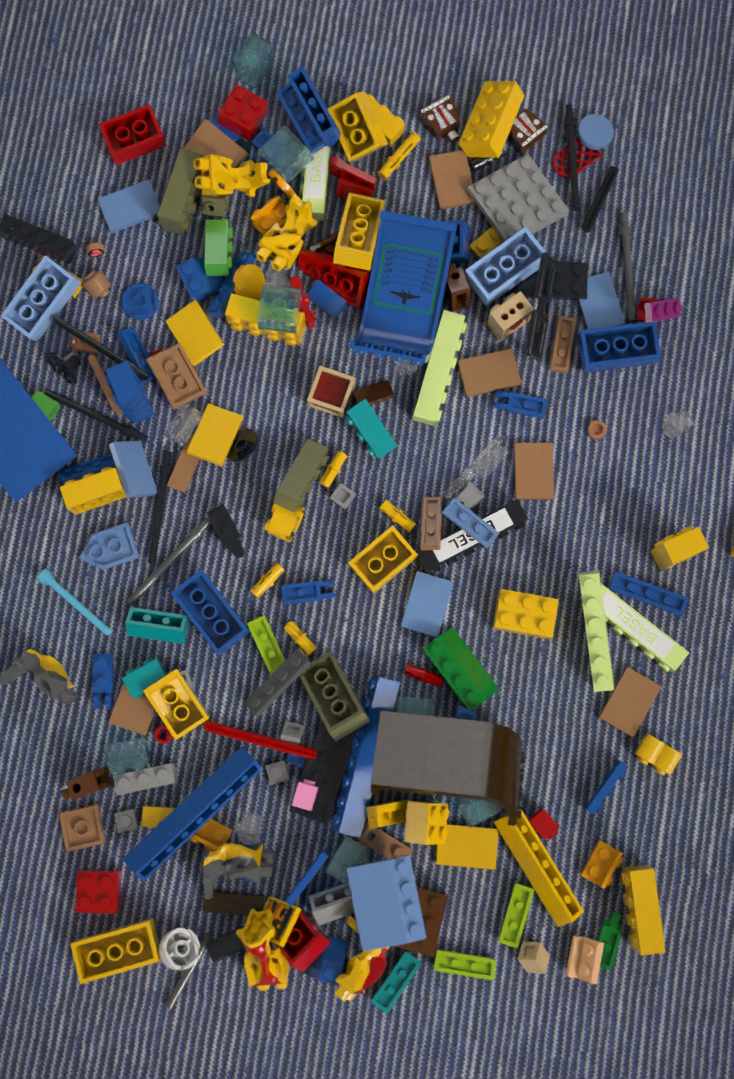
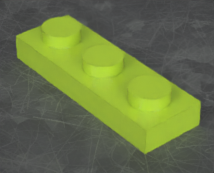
M265 615L247 623L268 671L272 675L286 660Z
M514 883L498 938L499 943L518 948L534 888Z
M436 949L433 970L494 981L496 959Z

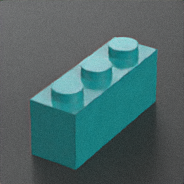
M362 399L345 411L347 414L345 419L350 426L354 425L358 430L356 435L361 442L365 440L369 446L366 449L372 458L376 456L377 459H380L397 447V444L366 399Z
M130 607L125 622L128 636L185 644L189 630L187 615Z

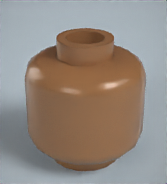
M93 270L83 278V288L92 298L100 297L102 299L110 293L108 288L111 286V283L101 271L96 272Z

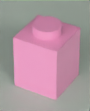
M304 779L303 782H298L292 806L312 811L319 788L315 786L314 781Z

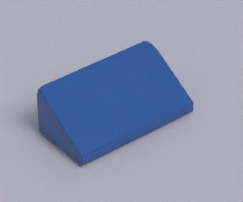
M319 279L316 280L307 294L309 300L334 319L347 306L346 300Z

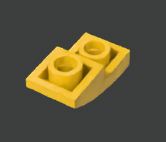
M143 806L141 826L156 828L175 808Z

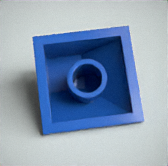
M326 935L331 943L302 973L319 981L338 986L339 983L336 982V978L341 975L349 941Z

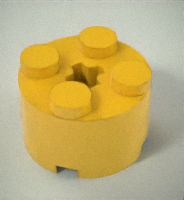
M274 504L271 510L274 514L271 519L267 520L264 529L269 534L290 542L293 539L290 535L292 531L296 533L304 513L302 511L305 510V507L298 506L294 513Z

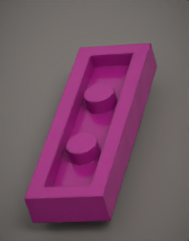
M680 298L644 304L646 323L681 317L682 305Z

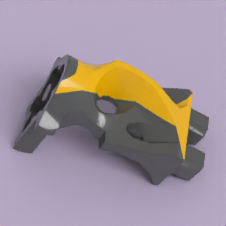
M34 648L27 650L19 658L15 659L13 665L0 677V684L6 685L7 683L11 684L21 674L33 671L37 687L49 695L51 699L61 700L64 704L68 703L71 705L79 697L72 690L75 685L70 682L66 670L61 663L52 656L38 653Z
M226 843L216 851H205L203 867L205 899L213 898L216 878L219 875H225L229 877V880L248 878L258 885L260 884L261 877H271L274 850H263V843H259L251 848L239 844Z

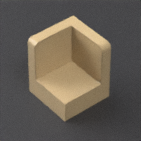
M522 942L518 961L527 973L545 974L550 955L541 942Z

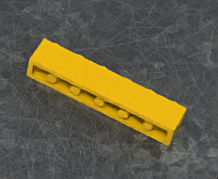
M523 811L521 812V819H517L516 826L508 825L509 813H505L494 821V824L557 927L572 923L584 913V910Z

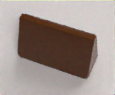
M339 232L308 245L309 251L334 256Z
M388 380L353 392L356 404L362 399H366L369 405L372 406L394 398V393Z

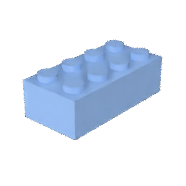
M524 227L465 270V277L468 284L483 303L489 306L536 272L540 266L541 255L546 251L530 231Z
M45 255L1 317L29 339L38 342L52 323L53 318L59 314L79 287L81 281Z

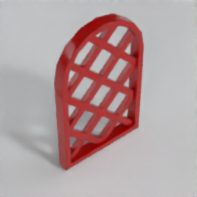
M580 137L575 139V145L581 146V151H576V154H580V160L576 159L579 162L577 174L602 156L599 150H595L596 153H592V149H590V152H583L584 145L577 142ZM568 145L561 149L553 160L555 172L564 178H570V167L563 166L564 161H569V158H564V153H568V150H566ZM582 155H589V161L582 160ZM555 160H561V166H556ZM582 163H587L585 166L581 168ZM563 169L569 170V174H563Z

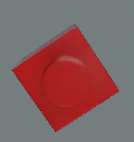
M542 807L528 819L533 829L543 840L547 838L551 840L557 835L558 832L556 830L560 828Z

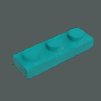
M405 950L371 999V1003L388 1014L422 962Z

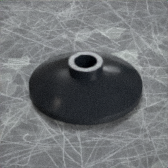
M248 428L239 430L227 458L233 462H240L248 458L257 447V434Z

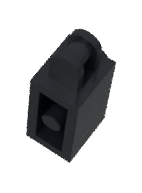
M221 504L206 512L226 549L230 548L236 558H242L245 554L240 543L243 541V538L225 505Z

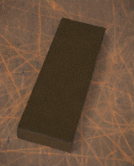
M204 891L202 912L248 916L250 909H255L257 912L263 911L264 895L214 891L213 898L205 899Z

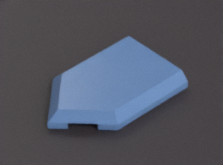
M128 522L91 534L84 551H82L79 559L102 570L140 558Z

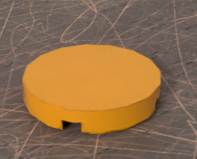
M273 168L267 172L271 180L281 191L287 194L290 200L294 195L297 196L293 189Z
M252 264L242 265L236 270L233 277L235 294L258 300L265 290V277L262 270Z

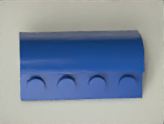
M301 66L287 75L290 83L276 93L307 149L313 155L327 145L329 147L334 145L340 138L341 132L306 69Z

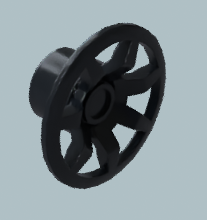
M69 350L61 357L54 352H48L46 358L52 370L57 375L63 372L64 379L68 384H77L74 370L81 365L79 358Z

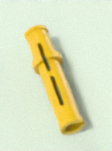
M411 132L397 151L387 158V162L377 172L380 178L387 180L390 174L400 167L403 159L420 142L421 139L418 134Z

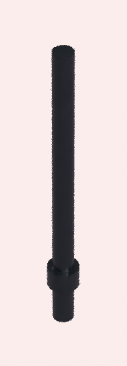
M572 104L565 105L566 118L564 123L568 139L573 211H579L580 202L574 133L576 121L573 117Z
M58 316L53 318V323L118 364L128 361ZM133 361L129 362L137 376L145 381L150 378V374L140 369L139 365Z
M49 389L45 392V395L53 400L117 429L129 438L134 437L144 443L148 440V436L137 431L135 427L119 423Z
M164 451L163 463L160 465L159 470L161 476L148 558L149 564H156L168 475L171 474L170 461L172 452Z

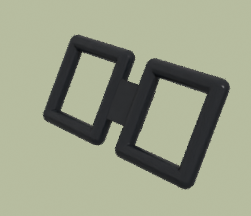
M543 252L541 255L535 289L538 305L537 310H533L531 313L525 354L537 361L542 358L549 308L558 262L547 252ZM549 264L550 267H549V273H548L546 291H545V294H544V293H543V288H544L545 276H546V271H547V265ZM538 320H539V321H540V326H539V332H538L536 350L534 351V350H533V347H534L535 335H536V330H537V324H538Z

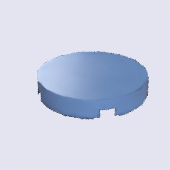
M590 114L580 121L577 135H579V140L584 146L598 150L610 144L613 139L614 130L610 121L604 116Z

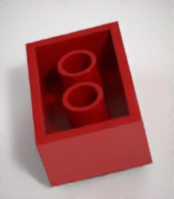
M150 104L99 124L116 166L167 146Z

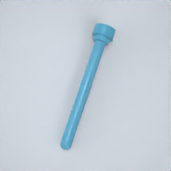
M44 569L38 575L36 580L42 585H49L105 635L112 633L107 625L54 580L53 573L49 569Z

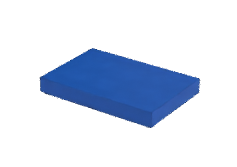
M326 849L320 852L286 898V903L290 906L293 905L329 857L330 853Z

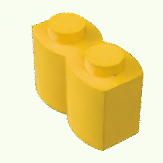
M649 734L644 735L634 753L638 756L637 761L646 766L650 763L655 767L654 771L663 776L665 774H672L682 756L681 753Z

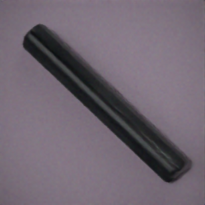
M610 166L582 224L581 229L587 233L591 231L619 172L617 167Z

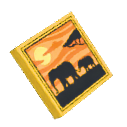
M269 896L263 911L271 909L273 915L272 925L275 927V933L269 942L284 947L302 909L294 905L290 906L284 901Z

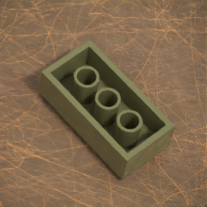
M180 148L157 215L164 231L184 236L186 230L188 231L190 228L191 214L195 213L197 197L201 196V189L195 187V178L200 176V170L194 168L193 161L197 158H202V153Z
M329 651L312 661V664L300 675V678L333 739L338 741L369 723L370 720L332 652Z

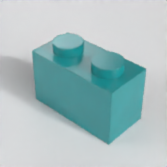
M150 658L142 663L143 666L139 669L132 668L125 672L126 676L122 680L133 699H138L145 695L143 690L167 675L159 659L154 660Z

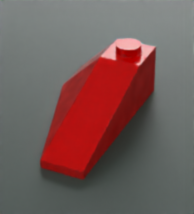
M300 250L299 269L312 279H319L346 300L347 304L361 308L367 296L372 266L370 271L333 263L334 256Z

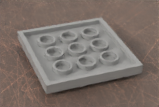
M529 154L520 157L467 188L468 193L503 243L524 227L531 234H534L569 213V209Z

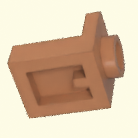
M82 331L100 343L99 334ZM74 335L71 336L70 346H72V352L82 351L98 354V350Z

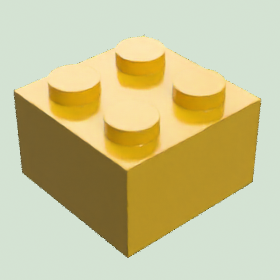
M408 801L405 842L423 845L445 844L448 835L446 829L449 817L448 803Z

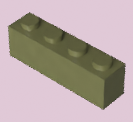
M307 439L277 489L274 504L294 513L298 506H303L306 499L305 494L311 492L314 485L313 480L319 478L321 466L325 467L328 462V447Z

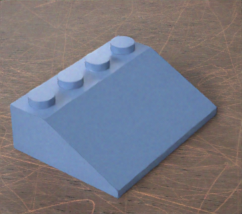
M399 855L346 868L362 951L427 939L410 855Z

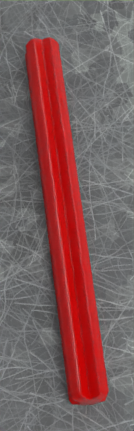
M206 721L204 730L304 758L314 760L317 755V750L216 722Z

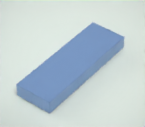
M453 498L442 511L443 515L486 549L499 535V532L456 498Z

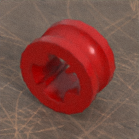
M166 726L158 727L154 733L156 741L162 744L169 743L173 738ZM162 729H164V731L167 730L169 733L166 735V740H164V738H159Z

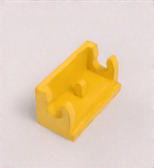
M399 800L366 807L369 829L405 822V818H407V804L410 800Z

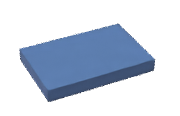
M150 180L98 198L111 234L157 217L160 209Z
M606 272L588 277L587 299L578 300L586 329L625 325L610 273Z
M141 441L110 443L109 447L126 497H145L158 494Z
M417 571L401 627L438 637L454 582Z

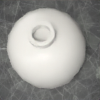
M176 928L164 935L159 944L161 961L172 970H185L192 967L199 958L197 956L198 949H200L198 937L189 929Z

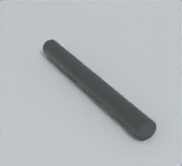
M206 933L203 937L200 949H198V960L192 967L185 969L165 1004L167 1008L172 1010L204 954L207 948L206 943L210 942L213 938L210 934Z

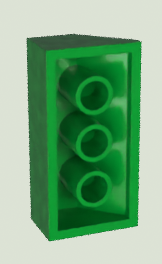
M453 627L422 649L465 708L471 711L499 690V687Z

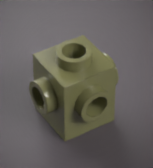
M201 195L200 206L202 207V214L209 215L210 217H224L229 209V195Z

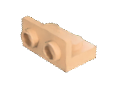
M574 935L566 976L597 984L604 943L589 937Z

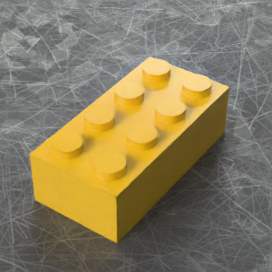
M516 81L484 82L458 143L468 157L499 158L525 96Z
M353 193L348 194L335 246L333 263L370 271L381 218H379L380 211H384L385 200Z
M231 293L225 312L231 329L235 331H249L248 333L253 336H267L266 338L272 341L282 340L290 346H295V344L301 345L306 328L305 313Z
M647 865L622 867L623 873H620L621 884L625 885L626 893H623L624 905L628 907L626 923L631 929V934H628L630 947L633 946V949L640 955L666 953L654 868Z
M153 918L77 939L71 943L80 984L161 960L159 956V939Z

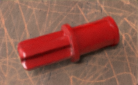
M410 663L407 664L404 675L416 678L421 683L424 681L440 687L443 682L442 676L427 671V668L422 669Z

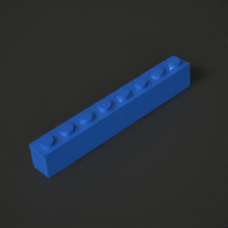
M373 675L368 681V693L362 703V707L370 722L358 728L357 735L352 742L353 751L347 761V774L342 780L343 789L337 800L338 809L332 819V829L338 833L361 838L367 814L366 807L369 806L372 795L371 779L380 711L393 712L400 682Z
M243 747L235 751L224 764L220 765L172 813L146 835L138 845L131 849L123 858L124 862L144 882L262 770V767Z

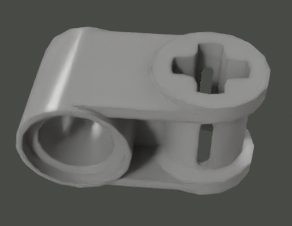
M470 483L461 491L456 499L468 509H471L485 495L473 483Z

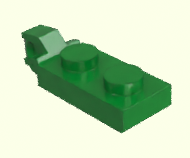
M612 910L609 919H604L597 940L604 943L600 967L612 970L623 932L622 925L619 924L621 914Z

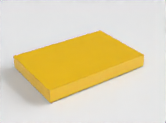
M196 300L166 320L167 325L178 343L181 344L193 366H196L224 346L220 336Z
M208 403L187 449V454L223 467L244 417Z
M447 824L448 835L445 844H437L436 864L496 870L498 829Z

